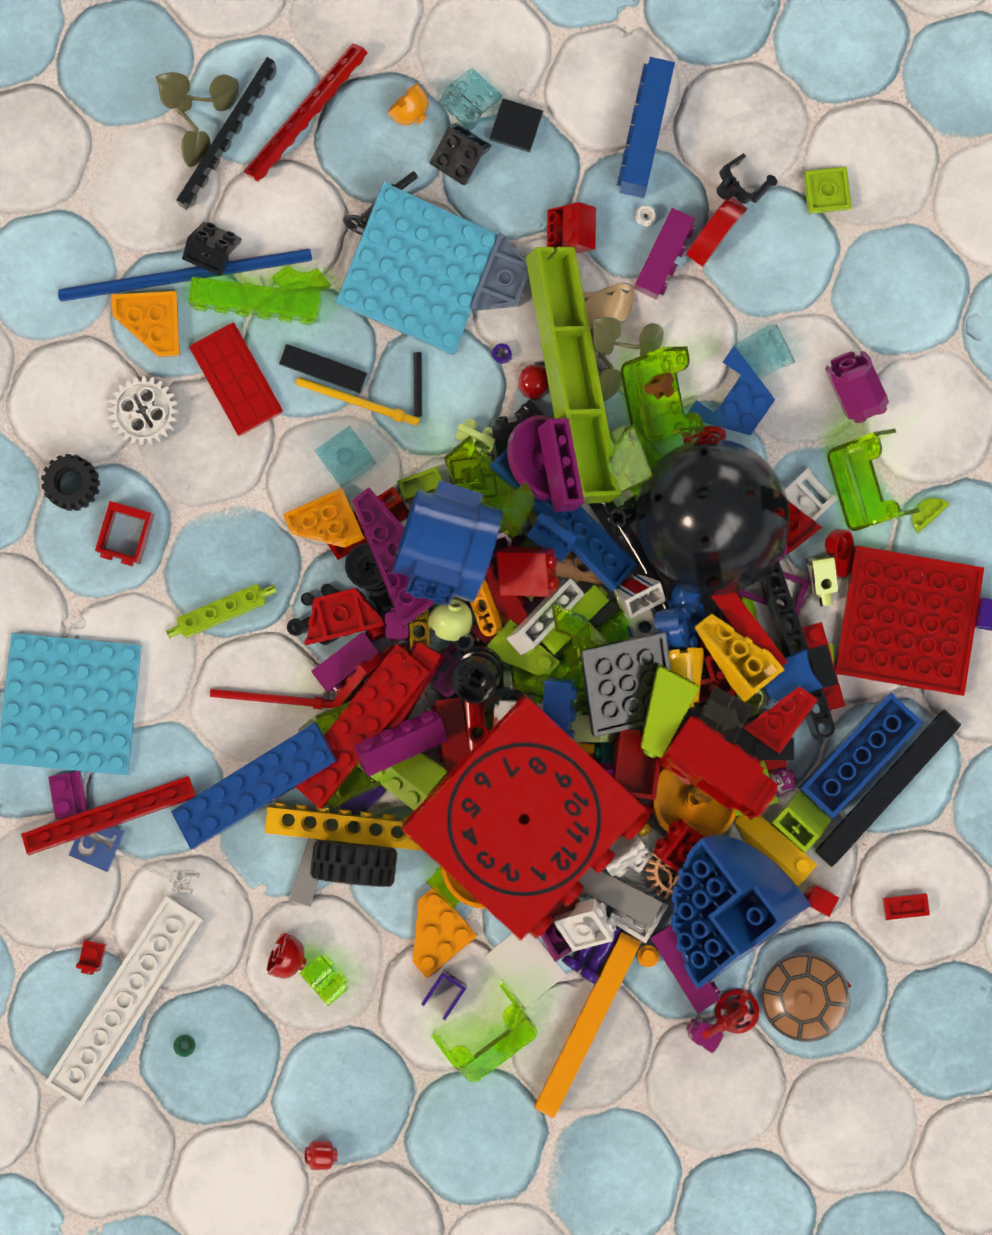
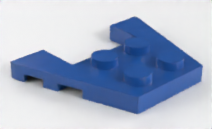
M733 346L722 362L740 374L738 380L715 412L696 400L685 416L689 419L751 436L775 399L738 349Z

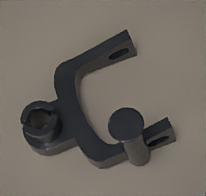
M743 153L724 165L719 171L722 182L716 191L718 196L724 200L735 196L743 204H747L750 201L757 203L772 186L777 185L778 181L775 176L768 175L767 180L755 192L749 193L740 186L739 180L736 181L737 178L732 175L730 170L743 161L746 157Z

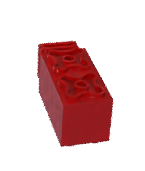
M691 716L681 724L662 758H658L661 766L675 774L681 781L688 785H694L729 811H732L734 808L750 820L761 816L775 797L777 788L780 785L763 773L765 768L761 766V762L757 758L747 754L740 746L734 743L730 744L724 740V736L720 732L710 728L703 720L697 717L693 718Z

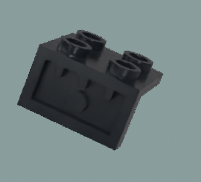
M454 123L447 128L430 160V164L460 184L466 185L481 156L488 153L492 145L460 124Z
M203 222L188 236L182 260L222 276L225 272L229 255L241 243L242 238L236 236L231 231L217 228L213 223Z

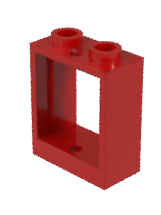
M109 501L95 551L101 553L100 558L112 561L113 557L121 559V564L132 567L134 563L140 565L155 515L148 511ZM116 513L145 521L134 557L106 549Z

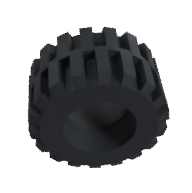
M65 454V457L57 456V460H51L49 462L51 465L48 468L45 466L43 470L46 472L45 475L41 476V480L44 481V484H41L42 489L45 490L44 495L51 503L67 511H79L81 507L87 508L90 501L93 503L96 500L94 496L95 494L98 495L100 491L97 489L100 486L98 472L95 471L93 465L80 456H72L71 454ZM70 471L79 472L82 477V484L79 490L70 495L62 493L60 489L62 477Z

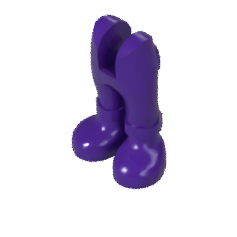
M616 926L613 941L598 945L595 953L589 959V963L580 972L582 977L593 984H596L599 979L596 974L597 968L601 967L602 962L610 954L619 939L620 927ZM595 946L577 950V954L574 956L566 955L563 957L562 962L578 973L583 962L588 958Z

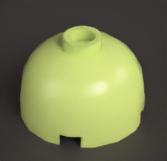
M454 598L451 599L449 605L435 604L429 614L428 627L430 630L432 627L436 631L435 635L439 638L457 641L460 637H467L471 630L473 620L471 610L464 602Z

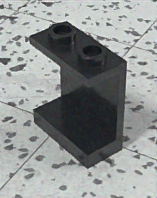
M528 411L517 413L516 417L507 418V416L495 418V422H490L493 437L496 439L495 446L498 457L507 449L508 440L513 429L525 419L534 416L533 413L529 414Z

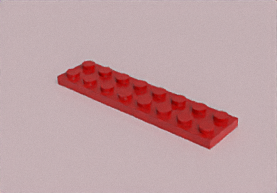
M396 644L325 733L324 737L333 751L337 762L296 788L319 809H323L359 764L354 745L386 730L432 672L402 646Z

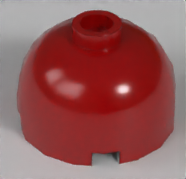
M282 933L276 941V944L279 945L275 952L272 950L270 953L266 971L271 976L286 979L294 976L298 970L302 971L306 965L307 958H304L305 950L303 944L295 937Z

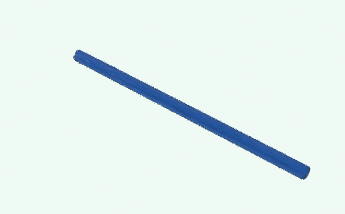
M310 249L230 261L227 262L222 276L312 261V253ZM200 267L63 288L58 290V298L61 302L218 277L219 275Z

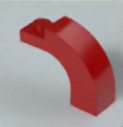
M733 197L725 200L702 229L686 255L703 267L748 208Z

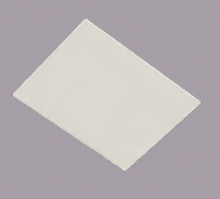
M512 933L485 955V958L525 1008L566 976L565 972L557 962H554L552 956L538 938L535 939L530 933L522 941Z

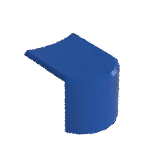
M806 649L786 657L787 663L782 666L784 671L764 686L768 698L776 704L798 687H801L808 693L823 688L810 668Z

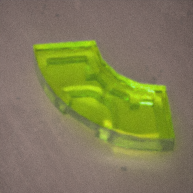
M286 265L271 277V280L277 286L292 294L313 295L331 287V284L318 268L310 272H299Z

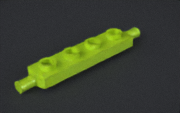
M256 583L177 617L178 626L166 630L169 639L179 634H182L186 639L266 605V597L277 593L276 587L273 584L262 589Z

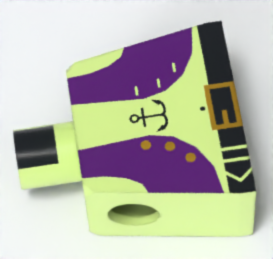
M822 555L805 558L811 593L819 596L820 606L832 605L831 593L838 592L834 557ZM825 579V584L821 586L822 580Z

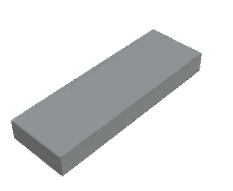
M312 838L307 840L289 900L311 907L319 881L313 879L310 874L313 844L318 840Z

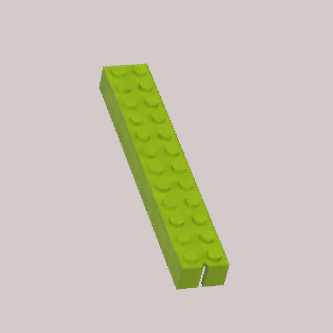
M535 247L525 258L555 419L569 418L584 504L611 502L621 495L575 247H557L555 250L553 247Z

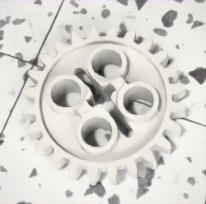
M146 376L142 377L141 382H139L137 377H134V383L132 384L126 380L127 386L125 388L119 385L120 393L113 391L117 398L116 400H109L114 407L108 408V411L114 413V415L108 417V419L116 421L111 427L113 429L119 428L116 433L118 436L125 434L124 441L127 442L131 438V444L136 445L139 440L142 447H144L145 441H148L153 446V439L161 443V435L169 437L166 432L167 429L174 431L170 424L178 422L173 417V415L179 414L178 410L173 409L178 406L177 401H171L176 396L174 393L168 394L170 391L168 386L162 389L164 383L161 380L156 384L154 377L149 382ZM152 392L153 398L145 402L143 400L144 394ZM135 394L146 409V414L151 420L153 428L149 427L146 418L141 414L142 411L134 399ZM133 402L134 408L129 412H125V404ZM156 411H163V417L160 420L153 419ZM143 421L144 427L136 431L134 429L135 423Z

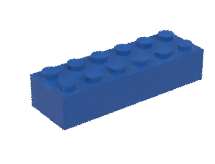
M650 57L648 64L644 63L640 79L641 84L638 87L631 124L633 125L629 127L626 145L630 146H625L621 164L625 167H620L617 186H621L619 192L621 194L645 198L675 62Z
M886 693L798 786V789L826 816L834 819L923 722L893 693Z

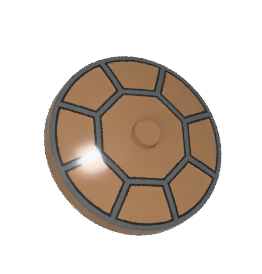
M798 952L781 958L770 968L762 983L761 1004L767 1020L779 1033L792 1040L813 1042L830 1036L842 1025L850 1006V990L844 974L832 961L819 954Z

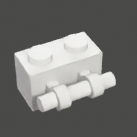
M637 835L629 841L622 836L610 847L615 856L605 868L612 877L614 875L620 877L628 871L627 867L634 862L637 865L647 858L645 854L648 853V850Z

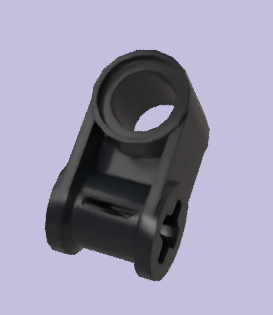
M387 588L369 596L370 600L374 601L378 610L377 613L380 616L390 612V608H394Z

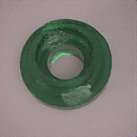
M187 1034L178 1036L173 1043L175 1053L181 1057L190 1056L196 1047L193 1037ZM183 1041L188 1043V1049L181 1047Z

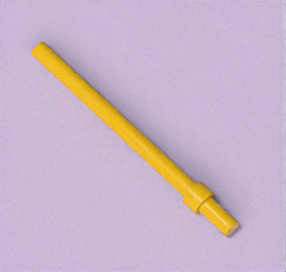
M298 377L296 381L297 386L391 417L393 421L399 423L403 421L415 426L419 425L420 418L406 414L404 410L398 408L394 410Z

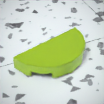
M927 498L920 502L913 510L912 524L916 533L921 532L950 504L944 499Z

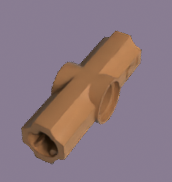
M578 556L574 559L565 558L562 562L557 560L555 568L557 576L564 577L566 580L571 578L575 583L584 581L602 586L605 585Z

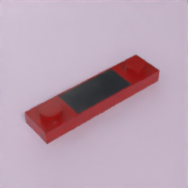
M819 622L802 627L820 683L823 686L822 689L829 710L845 707L823 623Z

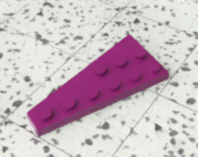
M368 487L352 500V504L402 628H405L431 607L434 602L426 598L413 597L410 593L405 592L409 578L399 573H392L404 527Z

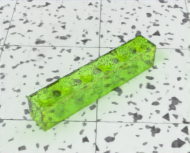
M192 277L188 302L191 307H194V310L201 312L212 309L218 314L235 312L237 316L249 317V314L258 315L257 318L263 320H270V317L279 318L281 322L291 323L292 320H297L303 325H313V323H319L322 297L320 293Z

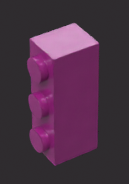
M361 632L311 672L327 693L330 691L335 693L344 686L342 682L357 671L355 668L359 663L364 660L368 662L375 654L380 652L366 634Z

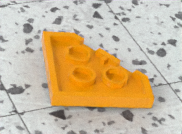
M176 291L112 295V315L118 322L159 358L180 356L178 296Z
M342 488L283 514L292 535L344 548L365 539Z
M436 885L419 898L413 963L427 979L477 937L476 933Z

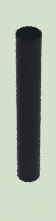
M414 352V416L422 417V353Z

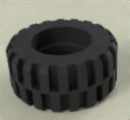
M316 840L313 844L310 874L313 879L327 882L391 887L395 880L398 853L392 847Z

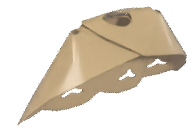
M619 283L604 288L597 293H583L584 299L589 297L585 301L589 326L593 330L590 331L591 334H594L593 319L612 317L619 320L620 323L626 320L635 299L632 286ZM621 289H624L625 291L629 290L630 292H627V294H625V292ZM612 291H614L612 296L606 295L607 293H611Z

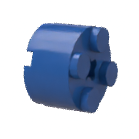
M689 605L663 609L656 613L654 629L666 633L668 651L677 649L687 650V648L698 647V632L694 627L700 621L693 617Z

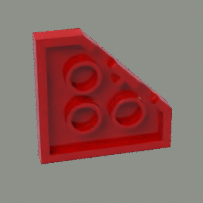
M404 643L399 644L406 651L408 650ZM394 645L388 647L383 654L377 653L368 662L364 660L356 666L355 669L357 671L346 679L347 684L336 692L337 697L332 703L337 709L352 701L394 648Z

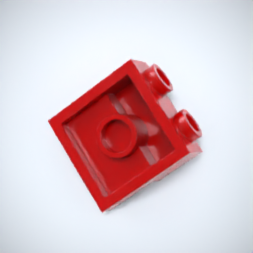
M682 818L670 824L668 834L664 839H659L655 843V850L653 851L662 862L677 872L683 867L687 859L686 856L691 849L705 837Z

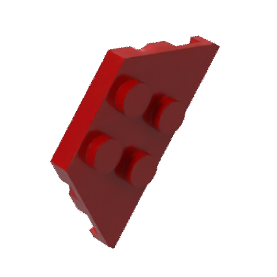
M353 588L314 598L312 615L308 623L309 630L304 643L305 646L386 626V624L358 588Z

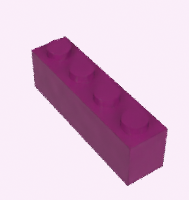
M671 208L635 283V290L656 300L659 294L664 295L669 285L666 283L668 275L673 277L678 266L675 264L678 256L682 258L687 248L684 242L687 237H692L696 226L693 225L695 218Z
M569 418L548 419L538 428L553 512L574 511L585 502Z
M434 710L423 712L420 716L411 720H406L396 727L384 730L374 737L362 740L354 745L360 767L370 777L446 742L448 739L442 719Z
M672 922L650 936L698 1014L720 1000L717 995L720 993V990L714 981L697 989L683 966L686 963L682 953L677 951L676 944L678 942L676 932H673Z

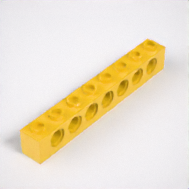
M273 802V805L267 807L265 833L424 851L405 832L399 837L392 833V828L394 826L402 827V823L409 816H404V819H395L393 814H382V817L373 816V812L361 811L360 815L351 814L352 810L339 809L338 812H332L329 807H324L323 809L317 807V810L308 809V805L295 804V807H287L284 802ZM292 814L295 818L294 824L289 825L285 823L284 815ZM313 816L317 821L316 826L309 827L305 822L306 817ZM331 818L336 819L338 828L330 829L327 825V820ZM357 821L360 824V830L357 832L351 831L349 829V822ZM374 823L380 824L382 832L374 834L370 826Z

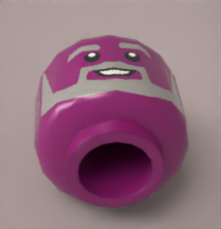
M782 767L768 770L770 778L780 784L777 788L776 797H780L794 789L796 775L791 768Z

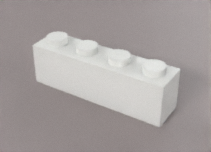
M571 578L560 583L557 591L551 596L546 597L506 639L520 655L534 649L584 596V593Z

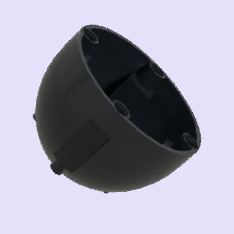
M720 439L718 443L699 445L695 440L678 446L655 463L639 490L636 502V529L642 549L654 569L669 583L684 591L699 595L717 596L743 590L762 579L775 566L785 549L790 531V509L783 485L769 463L759 454L742 444ZM705 490L709 492V495L706 498L698 497V494L701 491ZM749 494H754L751 498L747 497ZM777 513H784L785 517L782 518ZM704 540H709L708 543L702 544ZM713 579L720 581L717 587L711 588L708 586L709 582Z

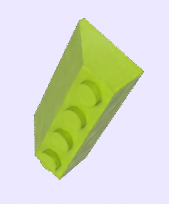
M422 752L371 777L415 810L442 782L448 771Z

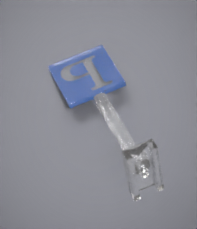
M116 827L76 839L70 850L69 856L106 872L109 871L116 856L169 879V882L173 883L171 891L178 894H192L193 889L189 888L188 885L192 877H199L200 873L194 870L179 869V871H172L119 848L125 831Z

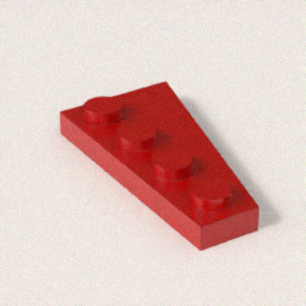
M749 494L747 497L751 498L754 494ZM789 500L790 531L786 543L787 554L823 528V526ZM777 513L782 518L785 517L784 513Z

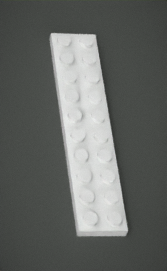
M165 896L46 1080V1085L78 1106H84L202 923L203 918L169 896Z

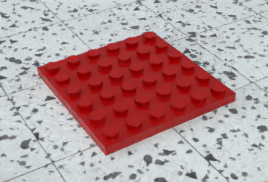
M854 546L835 663L837 675L964 696L984 567Z

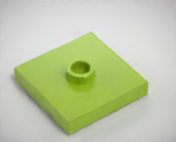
M847 166L803 172L808 215L852 209Z

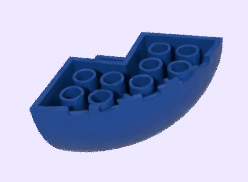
M712 835L704 837L686 856L687 859L683 867L679 869L677 885L674 886L672 893V902H674V914L671 915L673 932H676L677 951H681L686 963L683 966L696 988L699 989L774 936L807 910L811 904L788 875L756 848L728 836Z

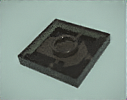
M714 686L697 718L703 720L710 728L720 732L724 736V740L731 744L735 743L754 707Z

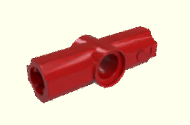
M464 701L469 752L488 733L484 702L476 704ZM476 727H481V734L477 737H473V729Z

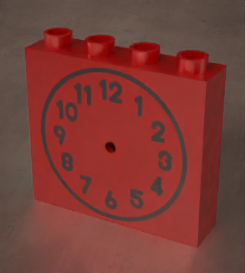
M524 694L402 823V831L522 941L528 933L537 939L548 929L554 920L548 912L559 900L565 906H568L581 894L584 885L578 880L590 868L596 873H600L612 861L615 853L610 847L621 835L629 841L640 832L646 824V820L640 815L646 808L535 702Z

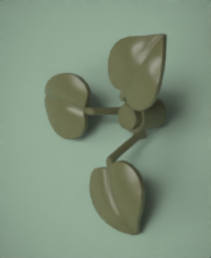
M169 72L155 77L162 104L167 108L177 109L178 114L194 129V132L187 131L181 144L183 159L188 167H193L202 160L210 147V138L206 132H199L198 127L185 114V111L191 109L193 100L213 101V107L217 111L229 109L234 104L238 95V81L236 78L225 74L215 77L209 88L212 97L204 98L186 95L190 90V82L181 73Z
M600 317L592 320L594 334L591 337L594 352H597L598 358L602 359L608 366V369L604 368L599 373L604 402L613 397L621 385L620 371L613 370V365L607 360L605 355L611 354L614 345L640 349L641 358L648 359L653 357L660 349L663 341V328L656 323L646 325L639 336L640 344L634 345L615 341L621 334V323L619 320L612 317Z

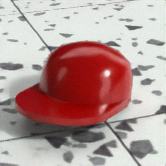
M836 529L826 537L824 547L826 553L834 557L836 576L843 578L851 570L854 538L849 530Z

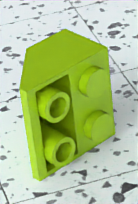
M798 790L769 822L805 853L822 835L831 819Z

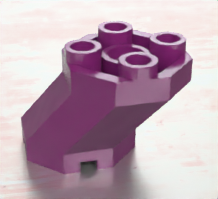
M859 351L860 355H855L854 352L842 354L830 361L831 367L827 365L825 368L843 413L849 420L854 419L855 423H862L867 418L885 413L887 411L886 406L889 403L871 358L865 351Z

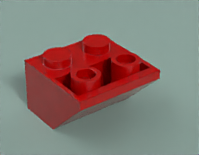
M577 202L548 209L547 247H553L554 250L557 247H575L576 253L596 250V207Z

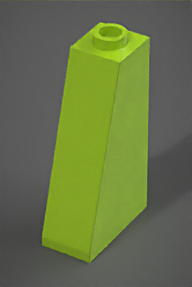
M592 585L584 592V596L540 641V644L550 654H556L609 602L606 597L608 593L600 585L598 587Z
M658 664L641 739V748L644 749L643 753L652 758H655V756L662 758L700 688L697 683L661 664Z

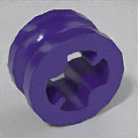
M500 343L493 348L492 355L497 363L505 364L510 361L512 352L508 345ZM500 348L503 351H508V353H505L507 357L504 359L496 357V354H499L497 350Z

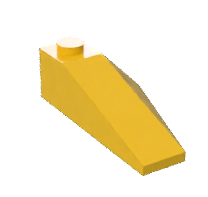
M713 614L694 627L730 686L744 702L784 671V668L766 649L762 650L753 644L751 639L748 637L744 638L735 632L733 627Z
M741 814L734 821L745 842L777 864L796 886L800 885L816 868L817 864L762 816L750 820L747 816Z

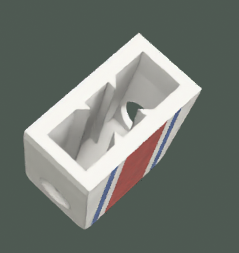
M636 575L628 580H623L614 590L619 607L630 619L666 601L661 582L643 575Z

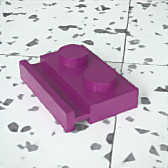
M81 771L48 777L55 820L88 811Z

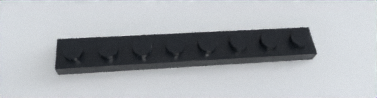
M266 57L176 199L179 206L185 210L188 209L189 205H194L198 197V191L208 183V175L218 167L220 163L219 158L222 153L229 150L232 143L231 139L234 134L237 135L241 131L243 120L253 112V104L257 98L260 99L263 96L267 82L272 81L277 73L276 64L271 58Z

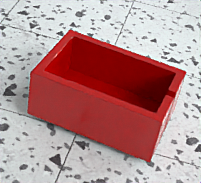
M627 729L616 732L611 764L615 767L613 777L634 797L656 800L661 764L658 761L659 757L655 756V758H652L643 753L644 749L641 748L643 731Z

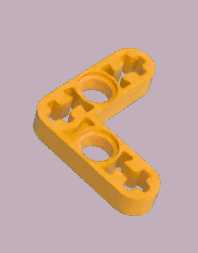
M484 579L475 601L470 602L481 632L485 636H493L501 631L502 623ZM452 597V598L458 599V600H460V601L463 600V599H460V598H457V597ZM481 599L486 602L487 609L485 611L479 607ZM492 623L493 627L489 629L488 624Z

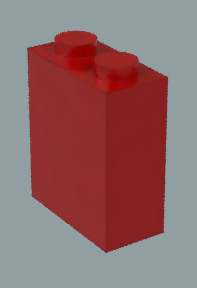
M505 547L497 552L500 595L549 597L557 591L559 580L556 577L557 557L554 555V548Z

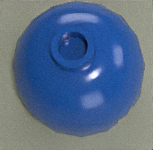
M676 586L672 588L671 600L668 601L669 608L689 605L695 619L701 620L706 618L699 594L684 591Z

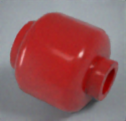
M311 1141L309 1146L305 1147V1164L309 1165L311 1170H329L332 1168L333 1162H337L338 1151L337 1148H333L330 1141Z

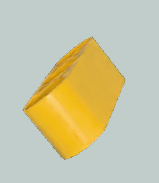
M428 609L409 624L410 648L413 644L417 645L418 642H423L431 647ZM418 626L426 629V634L421 638L414 636V629Z

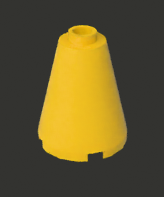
M703 648L668 651L670 669L697 683L700 687L704 658ZM700 688L689 708L695 707L694 703L699 702Z

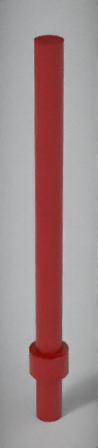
M210 689V697L308 706L317 710H322L323 708L337 709L332 703L334 700H327L324 697L318 696L306 698Z

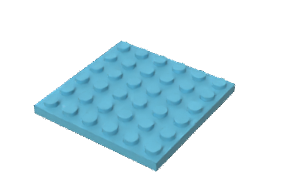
M384 182L335 303L450 355H454L472 311L470 309L498 235Z
M11 633L0 730V763L129 775L142 645Z

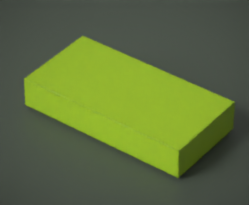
M436 466L397 480L405 502L413 499L418 489L427 493L435 491L439 481L443 480Z

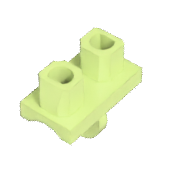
M467 418L463 424H459L455 439L460 440V445L467 448L465 454L470 456L472 451L480 454L481 450L490 454L496 440L493 437L492 428L485 427L483 433L475 430L478 423L470 418Z

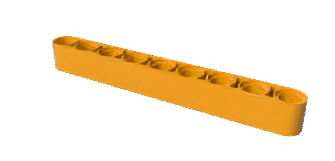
M621 931L616 945L608 955L598 975L597 983L594 984L537 1098L534 1109L552 1118L556 1116L638 951L641 941Z

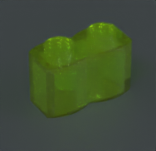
M320 954L300 971V975L314 989L324 1003L330 1006L349 989L347 985L349 980L342 972L337 973L333 969L335 964L327 955L323 957Z

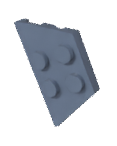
M499 232L470 309L472 311L517 307L529 278L526 258L520 254V251L501 232Z

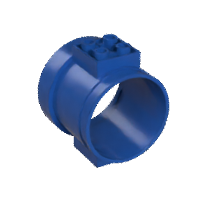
M439 481L435 493L430 494L418 489L405 523L392 573H399L409 578L405 592L410 593L416 598L432 600L438 605H449L452 597L474 602L483 583L501 523L502 510L480 504L481 493L443 481Z

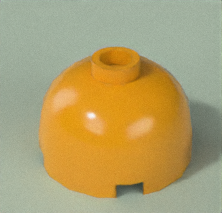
M415 83L387 111V114L395 122L403 126H410L415 122L419 125L427 117L425 114L429 107L427 94Z

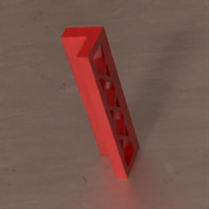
M394 487L377 496L399 522L408 517L409 510ZM393 495L395 496V499H393L389 503H385V501L388 498H390ZM353 511L365 539L345 548L328 544L337 560L346 556L356 545L368 542L356 511Z

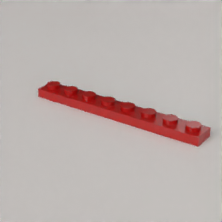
M354 43L350 45L243 172L249 178L259 182L260 179L267 175L271 166L280 160L283 152L295 142V138L300 132L308 127L312 118L320 113L324 104L336 94V90L341 84L349 79L350 74L363 62L368 52L363 47Z
M186 776L21 833L26 854L30 856L189 801L196 796L191 778Z

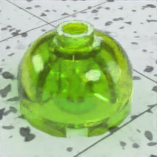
M617 610L591 633L601 644L629 639L628 627L630 625L624 612Z

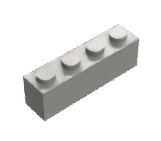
M592 868L578 880L584 885V889L579 895L584 899L587 896L595 898L598 903H603L605 908L608 906L614 909L613 914L623 919L626 916L634 919L633 924L642 929H645L646 926L652 927L663 905L662 902L602 871L596 873Z

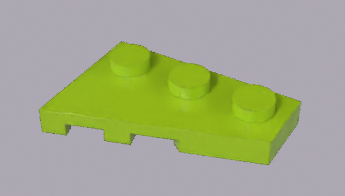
M510 619L487 647L494 650L503 662L546 679L560 661L539 643L534 649L520 655L506 639L518 627Z

